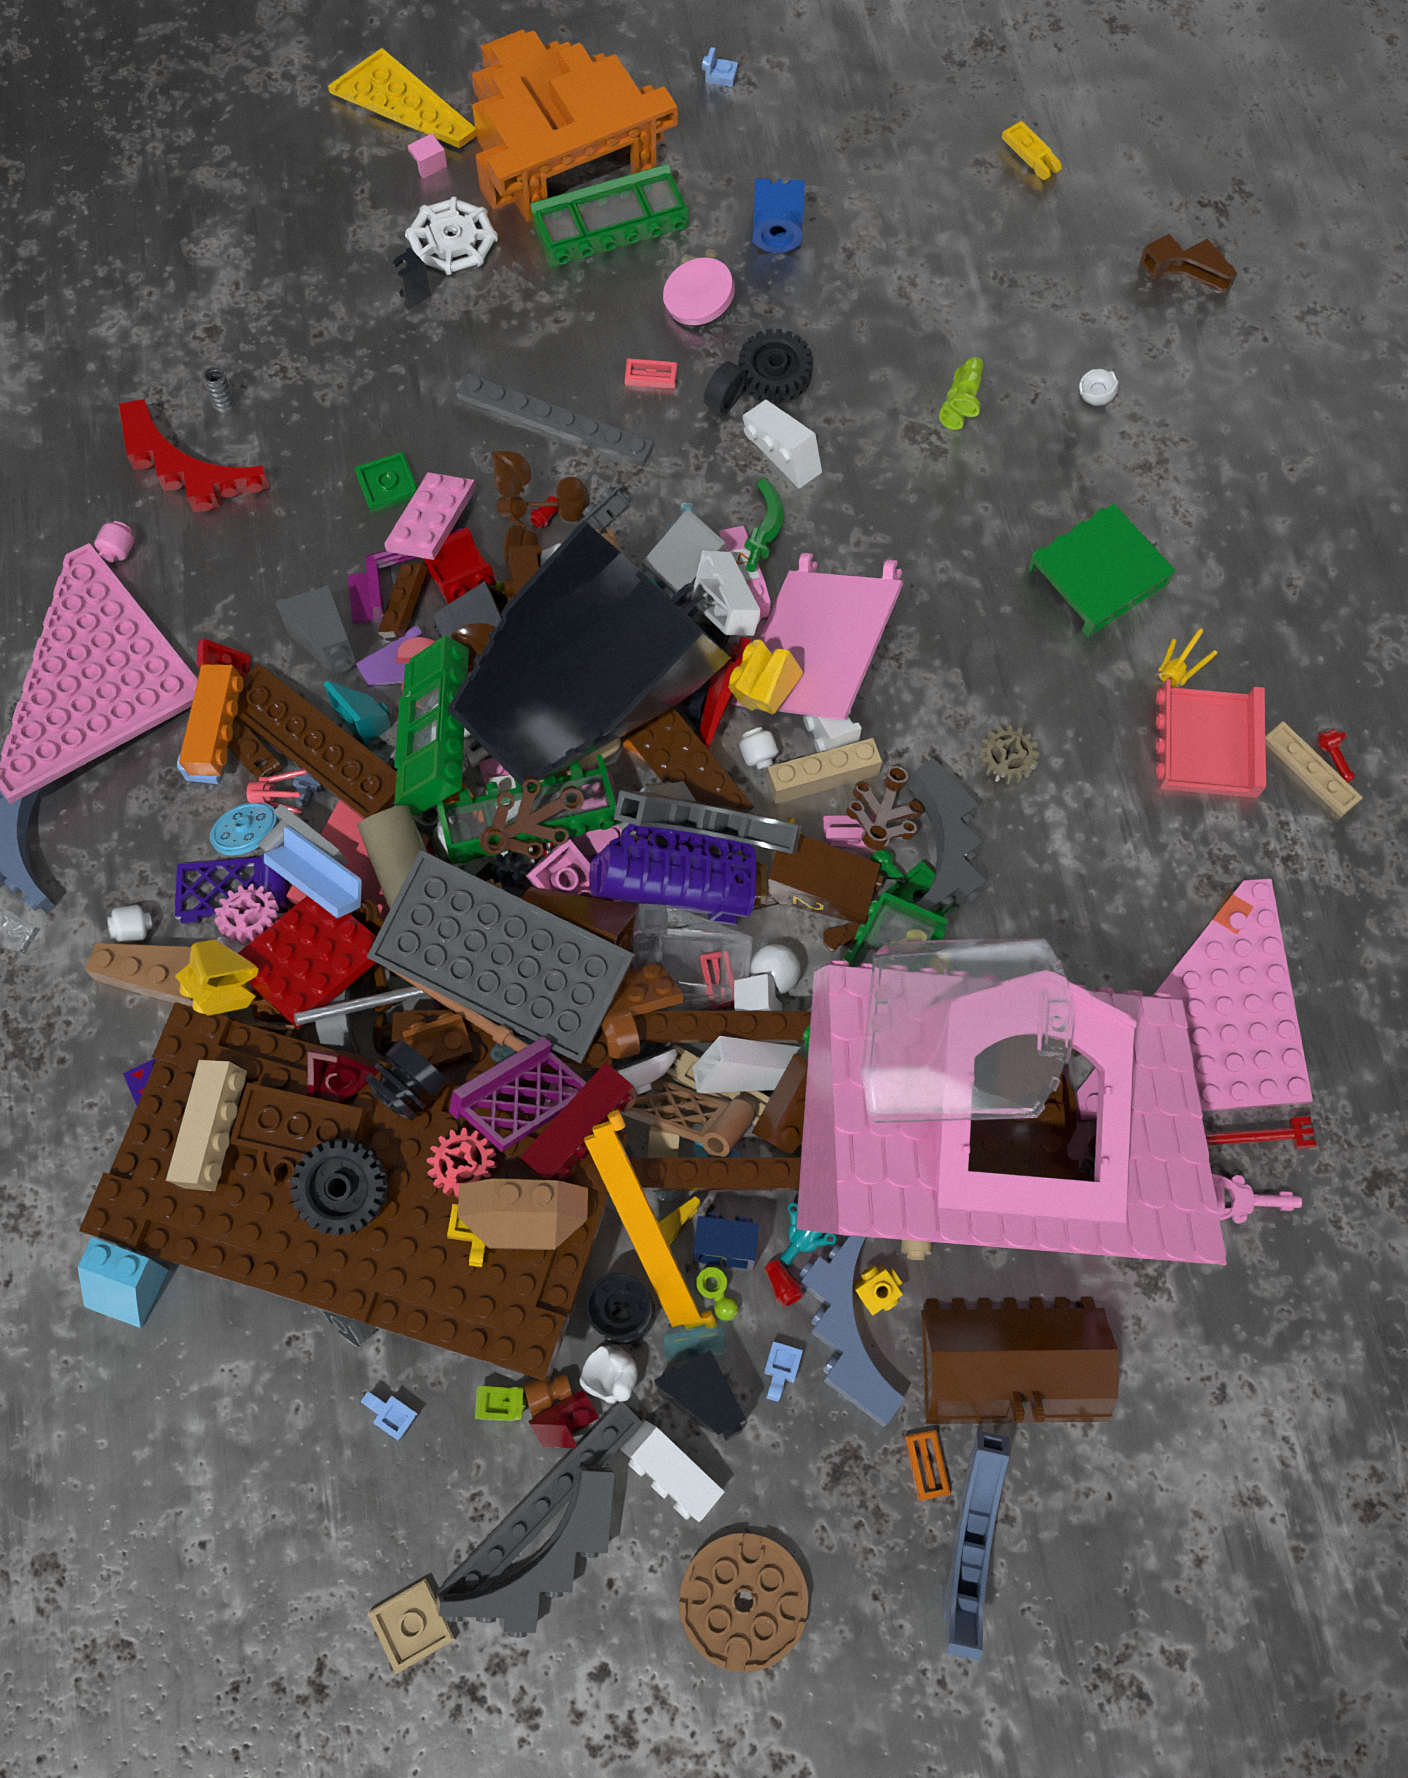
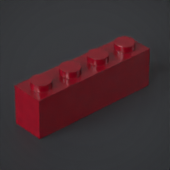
M605 1062L520 1158L543 1180L565 1182L572 1173L571 1167L579 1159L584 1160L590 1154L584 1138L594 1134L593 1126L610 1121L608 1118L610 1112L614 1110H619L620 1113L627 1112L636 1101L635 1096L638 1093L635 1087Z

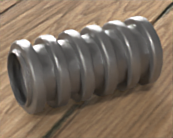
M218 366L207 368L203 372L202 378L213 407L218 411L230 410L235 404V398L225 371Z

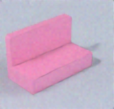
M847 815L824 816V843L836 848H868L862 841L861 835L864 830L857 819H851ZM867 815L872 823H875V817Z

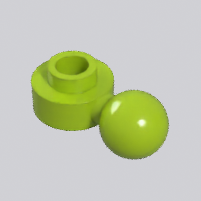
M708 1267L702 1270L696 1280L698 1292L705 1298L714 1299L716 1302L714 1312L720 1320H733L737 1316L739 1308L735 1299L726 1296L724 1293L727 1287L725 1274L715 1267ZM714 1278L717 1281L716 1288H707L706 1280Z

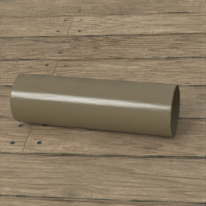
M401 805L381 811L357 824L390 909L419 851L422 850L427 853L408 805Z

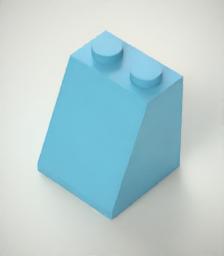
M91 1237L78 1265L84 1307L142 1328L168 1270L147 1257Z

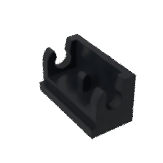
M409 247L405 253L393 261L394 267H398L402 263H405L406 266L398 272V276L402 283L399 295L405 298L404 304L408 310L431 296L425 263Z

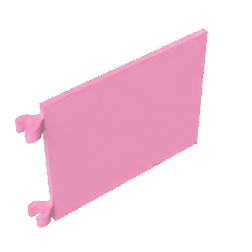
M802 553L799 559L798 571L789 570L759 637V640H762L771 654L776 649L790 651L803 671L800 680L777 711L846 721L903 586L902 580H899L902 570L896 569L897 560H886L882 578L814 573L818 563L811 561L813 554ZM733 696L731 704L734 706L744 707L738 702L736 697Z

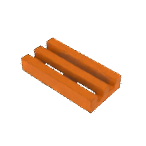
M936 1430L905 1436L918 1501L951 1495ZM928 1438L931 1441L942 1490L936 1491L925 1439ZM913 1441H918L929 1488L927 1493L924 1491Z

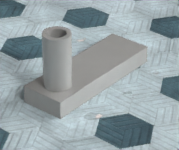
M282 804L273 811L280 820L279 823L257 844L265 853L278 848L284 842V827L290 826L341 865L345 866L348 863L338 848Z

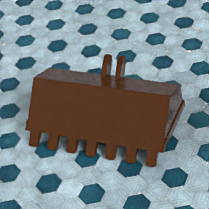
M1066 1297L1055 1298L1056 1308H1044L1041 1298H1029L1030 1309H1018L1015 1298H1004V1309H992L990 1299L979 1298L977 1303L978 1309L971 1310L966 1309L964 1299H952L953 1310H940L937 1299H927V1310H921L925 1425L1111 1422L1112 1412L1119 1398L1118 1347L1107 1321L1105 1309L1096 1308L1092 1297H1081L1080 1303L1082 1308H1070Z

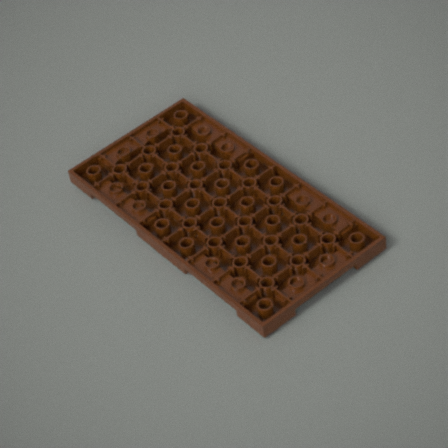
M175 1002L152 1055L156 1062L109 1174L105 1172L102 1174L79 1232L549 1382L610 1198V1194L591 1154L584 1160L579 1159L571 1167L572 1173L565 1181L566 1183L588 1188L587 1221L555 1250L489 1249L485 1245L482 1267L469 1266L472 1242L447 1238L452 1205H458L459 1199L455 1196L454 1190L450 1196L445 1195L443 1187L438 1189L433 1184L437 1178H431L428 1175V1171L434 1168V1166L427 1162V1158L435 1157V1153L430 1149L431 1146H441L438 1137L442 1136L446 1140L449 1139L450 1130L452 1129L457 1135L461 1134L462 1128H466L470 1136L475 1130L478 1131L463 1116L456 1119L449 1112L453 1091L460 1087L450 1081L435 1097L423 1090L418 1094L426 1105L423 1110L413 1101L408 1105L417 1115L413 1122L406 1117L395 1114L373 1094L368 1083L344 1103L345 1105L367 1110L358 1142L367 1144L369 1149L372 1148L377 1152V1157L382 1158L384 1162L383 1167L388 1171L389 1175L387 1177V1183H389L388 1198L382 1207V1211L371 1223L356 1232L332 1235L330 1233H321L319 1229L309 1227V1222L302 1220L299 1217L300 1211L298 1209L295 1210L293 1206L295 1200L294 1197H291V1189L284 1188L285 1181L290 1178L292 1173L290 1165L285 1164L280 1167L278 1171L280 1182L277 1187L273 1186L260 1174L257 1164L258 1150L229 1143L216 1191L184 1189L166 1181L199 1060L227 1061L247 1071L245 1085L237 1107V1114L247 1083L308 1096L309 1049L340 1054L373 1069H376L374 1066L377 1063L389 1070L394 1065L340 1049L338 1051L249 1026L233 1021L223 1015L214 1014L207 1016L206 1014L196 1012L192 1006ZM380 1072L375 1076L378 1081L384 1077ZM496 1097V1101L511 1102V1101L504 1100V1099H501V1098H497V1097ZM477 1107L473 1110L478 1116H491V1109ZM495 1109V1118L513 1120V1111ZM518 1112L517 1120L531 1122L535 1119V1114ZM236 1118L234 1119V1122H233V1126H232L230 1138H231V1135H232V1132H233V1128H234V1125H235ZM554 1119L503 1152L491 1143L487 1149H493L496 1152V1156L490 1160L497 1164V1168L489 1170L494 1179L543 1180L525 1164L520 1156ZM495 1127L494 1129L503 1139L512 1134V1128ZM618 1130L616 1133L625 1150L629 1137L626 1132ZM478 1131L481 1134L480 1140L486 1138L480 1131ZM461 1144L456 1145V1146H454V1147L451 1148V1149L460 1147ZM478 1149V1150H477L478 1155H477L476 1159H477V1163H478L479 1165H481V1164H482V1156H481V1153H480V1151H479V1149ZM452 1159L458 1167L460 1165L472 1167L467 1160L457 1161ZM443 1161V1173L447 1177L445 1173L448 1167L446 1162ZM474 1177L468 1178L464 1182L470 1181ZM336 1178L334 1182L335 1191L341 1195H344L346 1192V1183L340 1178Z

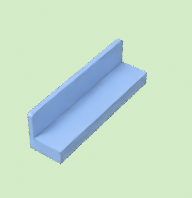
M290 826L284 827V845L264 853V863L336 918L361 907V879Z

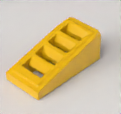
M696 1196L658 1222L669 1246L700 1209V1200Z

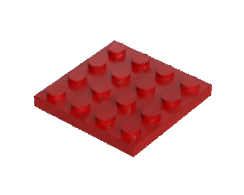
M306 896L273 923L272 926L268 927L262 934L239 951L238 954L255 964L258 968L257 976L247 983L292 1025L299 1029L303 1024L296 1025L294 1020L295 1013L325 1007L376 963L367 958L376 936L349 913L336 918L309 896Z

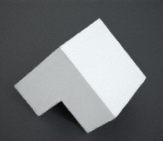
M769 974L734 980L735 1011H783V1004L775 997V980Z

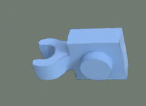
M773 1341L764 1374L773 1376L766 1399L778 1402L785 1380L794 1383L803 1350Z
M368 1391L361 1400V1403L378 1414L373 1423L398 1441L401 1440L418 1415L392 1395L387 1403H384Z

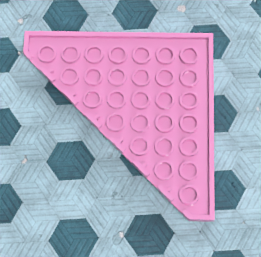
M90 543L65 555L64 567L61 576H58L53 592L54 598L45 616L41 638H38L33 653L31 669H28L22 687L23 693L12 718L13 724L1 752L0 791L10 804L192 706L198 679Z
M1245 880L1237 887L1155 992L1171 994V999L1183 1000L1188 1025L1187 1032L1194 1062L1193 1069L1202 1112L1307 1104L1313 1101L1272 880ZM1096 1067L1075 1092L1079 1122L1097 1121L1099 1079Z

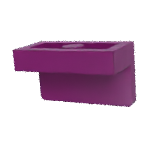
M376 560L366 561L367 572L348 575L353 623L382 620L384 615L381 577Z

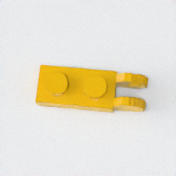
M1019 121L1002 132L1001 138L1031 168H1034L1036 175L1040 179H1048L1051 176L1050 170L1053 173L1061 171L1062 166L1059 159L1023 121Z

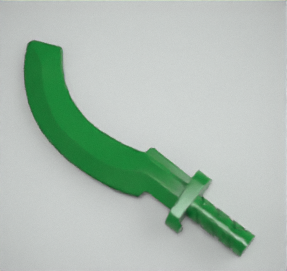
M764 477L756 484L765 497L767 513L762 524L758 528L754 527L751 538L746 539L744 544L745 549L750 551L746 564V570L749 572L756 570L760 556L763 559L768 557L770 550L766 543L767 541L771 542L777 536L784 519L782 500L774 486Z

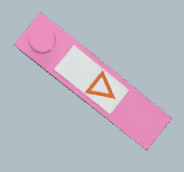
M739 526L719 530V537L726 542L725 552H731L761 610L760 620L768 618L771 602L759 564H757L754 572L746 570L750 551L744 547L745 541L748 539L745 527Z

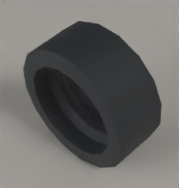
M730 361L720 365L706 387L704 393L705 405L720 414L728 412L737 402L745 387L746 371Z

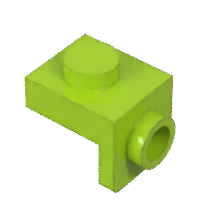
M477 1387L475 1419L495 1421L521 1420L526 1408L523 1387Z

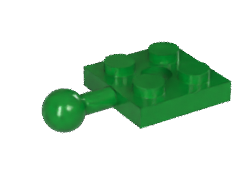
M876 850L871 855V861L880 864L879 871H886L891 878L908 879L901 886H899L898 880H894L896 883L886 890V893L915 905L913 896L916 894L925 895L929 891L935 873L923 861L904 875L893 864V856L888 850ZM952 904L945 911H941L939 909L935 912V914L941 917H945L953 909H955L956 906ZM918 925L912 929L920 930L924 933L929 931Z

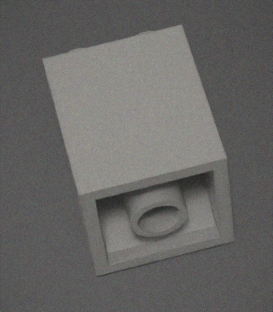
M687 509L642 561V572L647 577L652 578L671 599L686 583H690L694 587L702 550L725 552L726 542ZM692 594L679 608H681L685 603H687L691 599Z

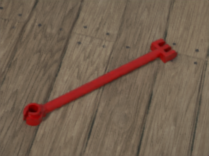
M1309 1116L1292 1117L1289 1120L1290 1128L1205 1134L1207 1145L1293 1140L1294 1150L1317 1147L1316 1140L1303 1139V1137L1315 1135L1313 1128H1301V1126L1312 1124V1119ZM1096 1135L1092 1137L1088 1144V1147H1090L1088 1152L1093 1158H1095L1096 1151L1094 1149Z

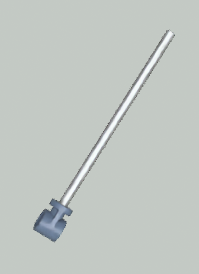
M415 986L295 1013L294 1020L296 1025H301L428 994Z

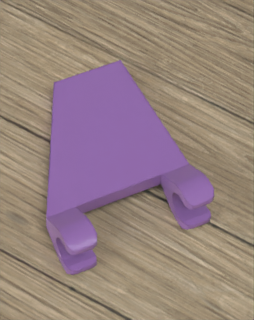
M412 627L405 633L404 637L397 639L356 663L357 668L369 687L403 683L405 664H396V654L404 641L415 637L424 638L419 627Z

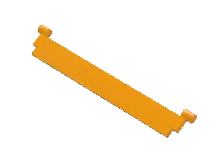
M614 1110L608 1114L610 1121L593 1126L594 1134L584 1138L585 1144L672 1328L684 1325L685 1329L689 1330L705 1325L707 1330H713L718 1325L713 1313L708 1310L700 1314L616 1131L625 1127V1122L620 1111Z

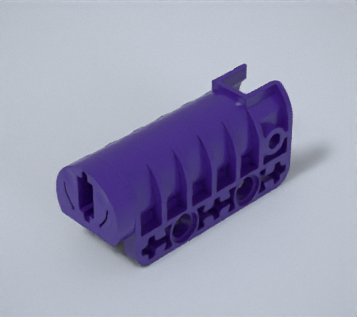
M628 824L621 832L620 838L611 840L591 860L589 872L590 891L593 896L708 914V921L737 926V916L749 917L753 910L756 892V854L754 848L748 843L679 830ZM633 831H636V836L643 838L635 840L634 837L629 836V834ZM656 835L666 838L668 845L656 843ZM686 841H689V844L694 847H699L701 844H703L702 849L694 848L693 850L688 849V847L684 845H679L678 847L675 846L676 843L684 844ZM709 845H716L720 849L721 855L710 853ZM740 850H742L743 855L747 856L743 861H741V856L735 855Z

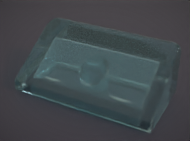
M722 1326L664 1335L663 1337L667 1363L692 1360L711 1350L714 1356L725 1354L727 1351L725 1329Z

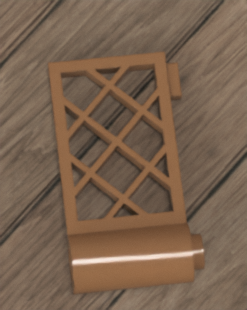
M660 1077L650 1083L651 1087L663 1092L649 1094L646 1091L637 1094L634 1105L627 1112H621L622 1115L701 1143L710 1155L717 1158H723L729 1154L755 1118L753 1108L743 1100L735 1099L730 1103H726L673 1084V1080ZM683 1098L689 1100V1102L676 1104L674 1099ZM668 1101L669 1105L656 1107L654 1103ZM648 1104L649 1109L643 1110L634 1108L637 1105ZM711 1108L716 1111L703 1114L701 1109ZM694 1110L696 1114L682 1117L680 1112ZM674 1113L676 1118L667 1120L661 1116ZM700 1123L702 1129L697 1131L689 1128L687 1125Z

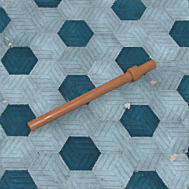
M391 970L457 1014L461 1013L463 1018L493 1036L492 1039L501 1046L507 1045L516 1052L529 1046L514 1036L513 1031L506 1026H498L480 1013Z

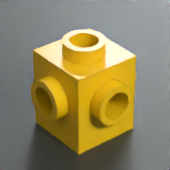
M875 1264L869 1266L860 1274L862 1278L853 1283L855 1291L872 1316L882 1309L887 1311L896 1306L900 1301L898 1298L903 1295L898 1286L903 1284L893 1268L887 1271L883 1264L878 1267Z

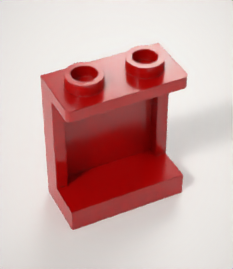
M468 527L450 534L434 560L423 558L424 564L428 568L427 571L447 604L455 601L484 581L491 586L497 585L490 563L485 562L476 548Z

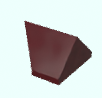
M315 1049L308 1050V1096L344 1104L367 1084L363 1078L368 1073L374 1077L379 1073L376 1069L340 1054Z

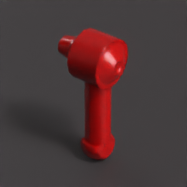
M1335 729L1319 733L1317 740L1320 748L1324 752H1329L1340 776L1347 783L1352 782L1355 775L1350 770L1339 748L1341 742L1346 739V733L1344 731L1338 732Z

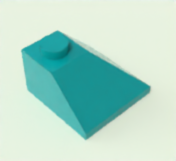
M328 680L323 683L332 708L365 746L391 728L389 721L391 713L382 702L377 703L370 695Z

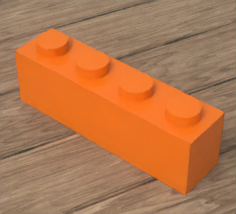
M201 664L179 758V764L189 775L221 776L223 766L227 763L226 751L228 742L233 736L232 724L234 716L238 713L237 702L239 693L243 690V678L233 665Z

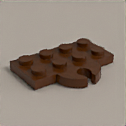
M247 1083L229 1143L258 1150L257 1164L260 1174L273 1186L277 1187L280 1182L278 1177L280 1167L289 1164L292 1173L290 1178L285 1181L284 1187L289 1190L293 1188L291 1177L295 1174L296 1164L301 1161L300 1158L310 1151L311 1148L333 1139H354L358 1142L367 1110Z

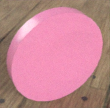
M706 257L690 260L679 266L667 279L663 290L664 304L669 314L682 324L701 325L719 317L729 307L735 292L734 280L727 266L719 260Z

